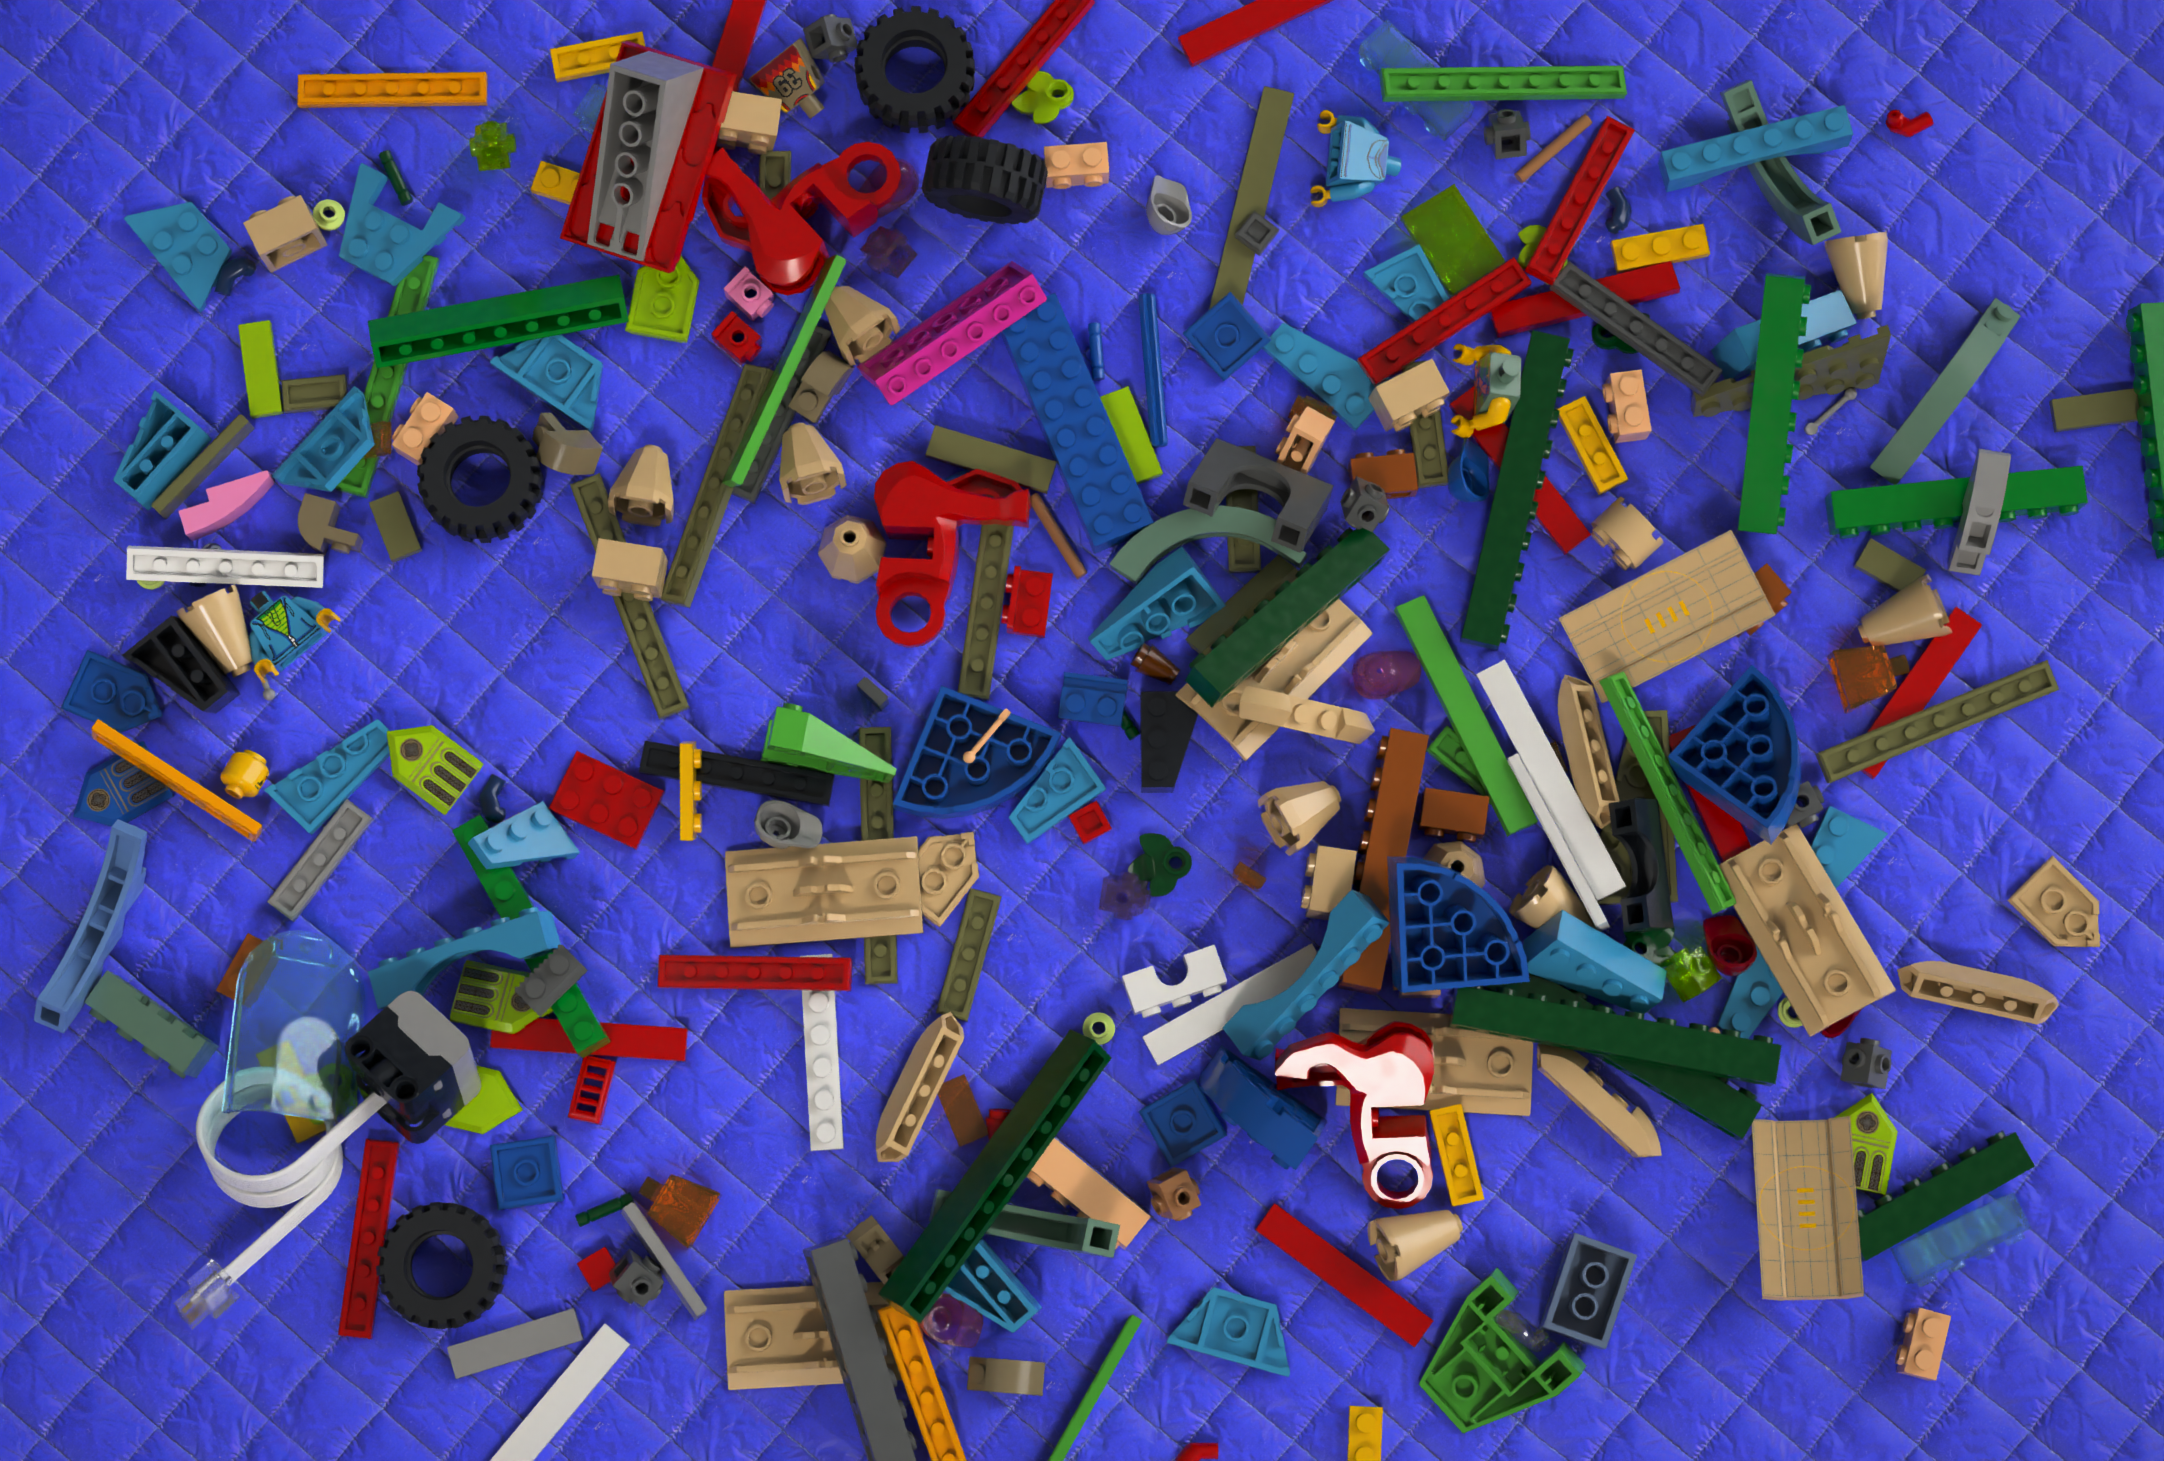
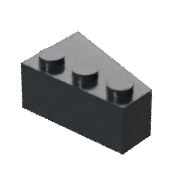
M171 615L122 655L143 668L154 678L169 686L171 690L203 712L216 714L240 695V692L228 676L217 666L179 617Z
M1178 691L1141 692V793H1173L1198 717V713L1175 696Z

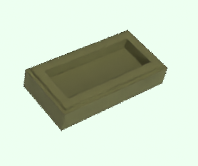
M345 374L281 380L285 414L334 409L348 393L347 377Z
M399 491L369 502L389 557L393 563L422 552Z
M1872 538L1868 540L1854 565V568L1896 592L1901 591L1926 572V569Z

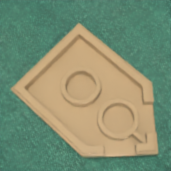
M973 832L928 837L918 850L922 916L939 928L979 878Z
M2054 856L2046 860L2007 900L2054 947H2100L2098 925L2099 901Z

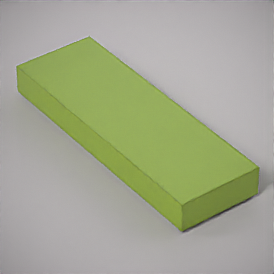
M266 320L238 325L250 417L255 419L284 414L271 321Z
M1129 386L1101 396V401L1137 485L1162 476V469Z

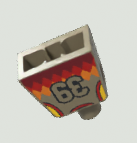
M801 38L749 78L750 82L766 97L782 99L781 111L786 114L799 104L809 119H811L825 108L813 93L825 84L824 78Z

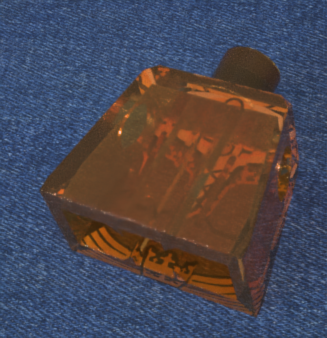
M1884 645L1839 649L1832 651L1827 656L1845 714L1893 692L1897 688L1895 677L1909 673V664L1905 655L1888 659Z
M672 1174L665 1185L648 1176L639 1190V1194L654 1202L647 1214L689 1249H691L722 1197V1194Z

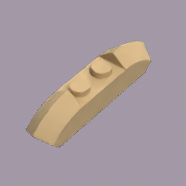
M1565 674L1558 695V717L1569 761L1570 773L1576 793L1589 818L1596 826L1602 829L1611 823L1609 803L1619 802L1620 800L1595 694L1591 684Z
M1251 686L1245 687L1240 699L1239 718L1359 745L1375 732L1366 713Z
M1941 961L1918 962L1897 969L1901 989L1914 998L2037 1025L2045 1022L2059 1006L2056 997L2044 988L2012 976Z
M951 1012L940 1016L927 1027L916 1042L877 1127L876 1153L878 1162H899L907 1157L964 1040L963 1027Z
M1538 1044L1537 1069L1632 1157L1662 1156L1657 1133L1647 1115L1638 1106L1631 1113L1628 1112L1626 1109L1629 1105L1619 1095L1614 1093L1611 1096L1602 1088L1604 1082L1594 1072L1589 1071L1586 1073L1583 1070L1589 1063L1585 1057L1571 1049Z

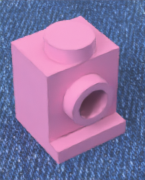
M746 266L723 288L726 298L752 321L758 316L761 318L766 316L774 306V303H772L775 300L773 292L757 279ZM750 289L757 292L753 298L745 296Z

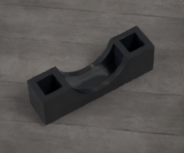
M1633 798L1609 803L1612 836L1624 845L1632 865L1630 890L1620 900L1624 932H1652L1674 928L1657 799Z

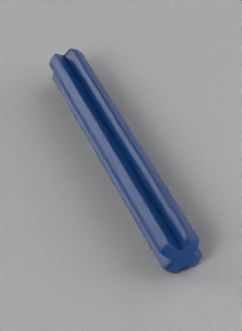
M1144 293L1139 295L1138 301L1149 432L1152 447L1158 448L1167 446L1168 438L1155 294Z

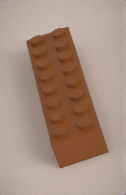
M1390 728L1387 736L1382 735L1378 743L1376 759L1381 760L1380 767L1375 768L1371 778L1370 790L1375 791L1374 799L1370 798L1369 803L1366 805L1364 822H1369L1368 830H1364L1360 837L1358 853L1363 854L1362 862L1358 861L1357 865H1355L1352 883L1357 885V892L1365 894L1372 899L1389 922L1387 856L1406 857L1429 739V735ZM1390 924L1383 930L1380 938L1372 942L1361 953L1359 960L1349 966L1339 977L1338 988L1377 995L1381 990L1391 939Z

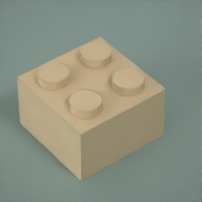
M732 91L724 123H721L716 146L729 150L735 149V146L748 148V152L760 155L766 154L767 151H773L778 133L782 99Z
M301 195L286 197L278 202V206L268 211H257L249 217V220L243 222L259 256L271 273L328 246L312 212Z
M1430 359L1376 386L1368 399L1385 431L1394 428L1398 432L1412 425V421L1417 418L1416 416L1422 414L1426 418L1441 410L1440 407L1445 404L1444 400L1450 391L1433 359Z
M598 538L592 577L597 587L602 589L604 594L621 596V593L625 592L634 594V598L638 600L653 601V597L662 598L668 560L663 548Z
M1318 845L1315 853L1309 854L1305 876L1311 877L1310 885H1305L1303 889L1300 907L1306 909L1305 917L1329 920L1330 912L1352 890L1357 851Z

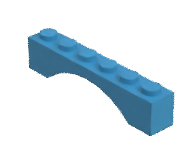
M1845 105L1661 151L1658 165L1665 190L1670 192L1697 185L1722 173L1756 162L1790 155L1820 154L1847 147L1852 139L1853 131Z
M1351 890L1330 912L1327 930L1321 947L1303 975L1288 989L1275 997L1259 1003L1243 1005L1223 1027V1030L1242 1055L1261 1061L1264 1057L1271 1054L1274 1046L1281 1038L1290 1033L1295 1028L1297 1021L1306 1012L1315 1007L1317 1000L1338 982L1339 977L1349 966L1359 960L1361 953L1372 942L1380 938L1383 930L1390 922L1369 896Z
M538 907L524 909L519 912L520 917L510 920L509 917L496 919L490 922L491 927L482 930L481 927L472 928L462 932L463 937L454 940L453 937L444 938L434 942L435 947L426 950L425 947L416 948L406 952L407 957L398 960L397 957L378 962L379 968L368 971L378 1009H384L400 994L407 991H415L423 996L429 985L441 971L454 961L472 953L493 950L507 953L518 959H534L553 952V950L558 949V945H561L552 912L539 911Z

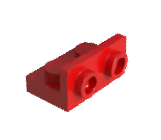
M1015 566L1014 574H1007L1005 592L1011 593L1010 605H1003L1001 624H1007L1008 634L1045 638L1053 573L1021 570V566Z

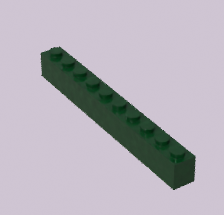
M1532 331L1521 376L1520 398L1512 414L1460 642L1498 650L1500 643L1506 644L1510 625L1504 623L1507 612L1513 613L1517 594L1512 593L1514 581H1521L1524 563H1520L1519 558L1521 550L1527 551L1530 543L1531 532H1526L1528 519L1535 520L1539 502L1533 501L1535 489H1542L1546 471L1540 470L1543 458L1549 459L1553 442L1552 440H1547L1549 428H1556L1560 410L1554 409L1556 398H1563L1567 380L1562 379L1561 376L1564 367L1570 368L1574 349L1568 348L1570 338Z
M1530 973V982L1483 986V990L1496 992V987L1508 988L1516 991L1515 996L1528 998V993L1547 996V1002L1560 1004L1561 999L1580 1002L1579 1008L1592 1010L1593 1007L1591 1003L1586 1001L1588 998L1586 994L1571 988L1567 990L1557 983ZM1592 1054L1737 1141L1744 1138L1762 1106L1755 1101L1757 1096L1742 1087L1736 1090L1727 1085L1729 1081L1727 1078Z
M1483 986L1455 988L1448 1027L1759 1085L1772 1086L1776 1084L1782 1045L1773 1044V1038L1754 1035L1753 1040L1740 1038L1741 1032L1722 1029L1721 1034L1708 1032L1709 1026L1689 1023V1028L1676 1026L1677 1021L1674 1019L1657 1017V1021L1654 1022L1644 1020V1014L1625 1011L1624 1016L1611 1014L1612 1008L1593 1005L1592 1010L1579 1008L1580 1002L1561 999L1560 1004L1547 1002L1548 997L1540 994L1528 993V998L1515 996L1516 991L1508 988L1496 987V992L1483 990Z
M1071 1029L1068 1031L878 1293L895 1310L918 1323H921L1111 1060L1109 1054L1095 1040Z

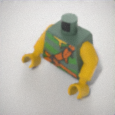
M1456 344L1453 347L1455 350L1462 351L1460 358L1452 359L1454 362L1470 366L1475 360L1477 361L1475 364L1473 419L1468 420L1461 415H1456L1451 419V423L1458 426L1457 429L1451 432L1461 438H1469L1473 434L1474 429L1479 431L1504 424L1520 398L1521 358L1512 355L1508 349L1501 345L1477 346L1475 350L1462 344Z

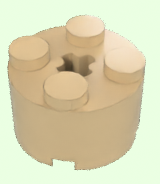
M1619 497L1591 523L1593 527L1591 537L1602 548L1608 545L1615 554L1612 557L1613 560L1626 571L1629 567L1636 569L1664 542L1661 536L1655 540L1652 533L1656 529L1631 503L1624 507L1622 504L1625 499Z

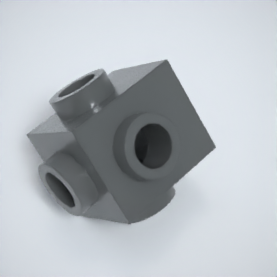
M829 14L819 18L803 29L812 58L829 59L830 62L835 63L845 60L848 57L847 54L857 49L858 44L850 18H840L835 14Z
M1504 109L1498 113L1488 114L1489 126H1484V141L1486 145L1491 146L1495 159L1527 156L1526 141L1530 140V126L1528 121H1523L1520 111Z
M1357 476L1350 487L1344 492L1340 501L1346 522L1356 529L1364 528L1373 532L1378 523L1384 522L1389 512L1384 489L1373 482H1368Z
M1809 780L1800 784L1797 800L1802 802L1803 808L1799 807L1797 803L1795 804L1784 829L1796 824H1800L1801 828H1804L1819 820L1816 814L1824 809L1821 805L1824 803V798L1816 785L1811 786Z
M1861 1038L1860 1043L1847 1042L1845 1053L1842 1057L1843 1067L1840 1080L1859 1087L1886 1089L1888 1072L1891 1069L1892 1051L1879 1047L1880 1041Z
M628 1249L609 1272L612 1285L617 1289V1294L626 1302L632 1304L635 1301L642 1307L649 1300L652 1301L657 1298L664 1283L660 1272V1265L649 1256H645L643 1259L631 1249Z

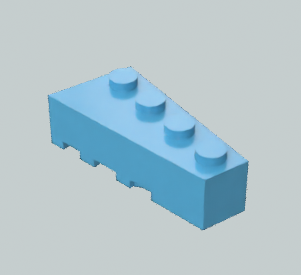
M1841 290L1811 300L1809 304L1802 305L1801 316L1807 317L1806 335L1799 336L1798 348L1808 352L1820 348L1822 343L1830 340L1831 343H1836L1849 336L1847 331L1856 325L1857 322ZM1761 319L1735 328L1711 349L1719 368L1722 369V375L1725 380L1729 378L1737 380L1751 374V371L1756 369Z
M1561 910L1524 940L1523 949L1526 954L1528 972L1530 974L1641 1014H1645L1663 999L1667 973L1665 969L1564 910Z

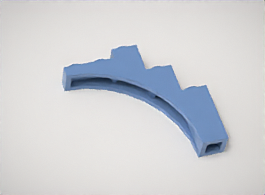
M119 819L111 827L107 851L94 892L64 957L36 1000L35 1022L64 1034L86 1004L84 1003L86 998L101 979L104 960L122 937L125 914L144 888L147 868L143 867L142 864L147 831Z

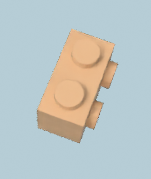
M1107 142L1044 146V163L1048 171L1046 188L1067 189L1079 185L1097 187L1109 183Z
M1642 369L1610 373L1605 384L1602 385L1604 402L1609 404L1610 414L1607 416L1608 429L1614 435L1615 444L1646 440L1652 429Z
M426 392L423 398L419 397L416 399L410 409V414L412 415L405 425L400 424L392 436L394 441L391 445L396 452L417 466L423 463L421 454L424 447L430 448L432 445L431 437L435 433L441 436L446 432L444 426L450 422L455 424L459 418L454 408Z
M1308 406L1301 416L1295 414L1286 429L1290 433L1289 437L1284 436L1275 451L1279 455L1276 462L1308 474L1335 421Z
M1920 1307L1911 1308L1910 1313L1906 1314L1903 1323V1332H1905L1903 1344L1899 1345L1895 1357V1364H1898L1896 1372L1927 1381H1936L1951 1316Z

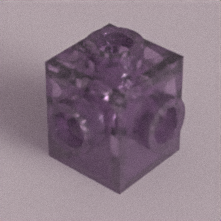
M879 226L876 231L869 235L867 242L860 249L868 258L866 264L878 274L885 272L896 278L904 272L918 255L907 243L909 240L903 233L895 228L890 231L882 226Z
M1120 872V876L1110 874L1104 877L1099 910L1114 912V917L1118 919L1133 920V916L1142 914L1144 909L1149 907L1151 890H1147L1148 881L1139 880L1140 875L1131 872Z

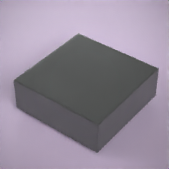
M1254 211L1235 234V238L1260 256L1279 233V229Z
M864 677L857 684L858 691L880 711L889 704L888 696L867 677Z

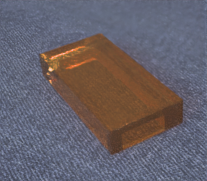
M965 1074L944 1082L938 1092V1096L959 1147L988 1136L987 1127Z

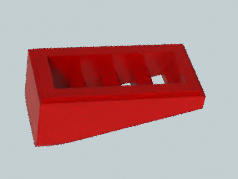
M589 1055L583 1058L568 1118L602 1125L616 1061ZM589 1065L607 1069L606 1075L588 1072ZM586 1078L602 1081V1088L586 1085ZM583 1091L600 1094L599 1100L582 1097ZM580 1103L595 1106V1113L579 1110Z

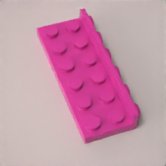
M1011 261L858 365L857 368L866 380L881 391L888 404L894 405L1044 303L1047 297L1034 275Z

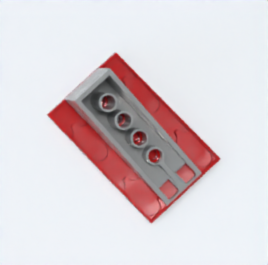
M622 42L616 62L610 64L607 91L560 239L666 273L673 272L680 260L688 227L694 217L707 166H709L713 156L721 123H724L737 74L633 42Z

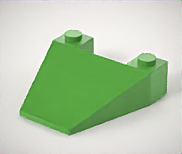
M783 703V707L777 706L774 711L773 720H769L767 724L760 761L889 783L896 775L897 769L812 714L802 712V706L790 703Z
M1498 1267L1469 1293L1419 1382L1421 1388L1462 1433L1559 1395L1583 1373L1587 1366L1565 1341L1540 1362L1498 1316V1313L1509 1305L1519 1293L1518 1289Z

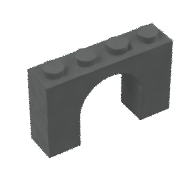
M1216 438L1188 481L1183 505L1212 517L1224 497L1232 491L1254 489L1267 493L1275 498L1283 508L1277 517L1271 541L1301 553L1327 510L1334 485Z

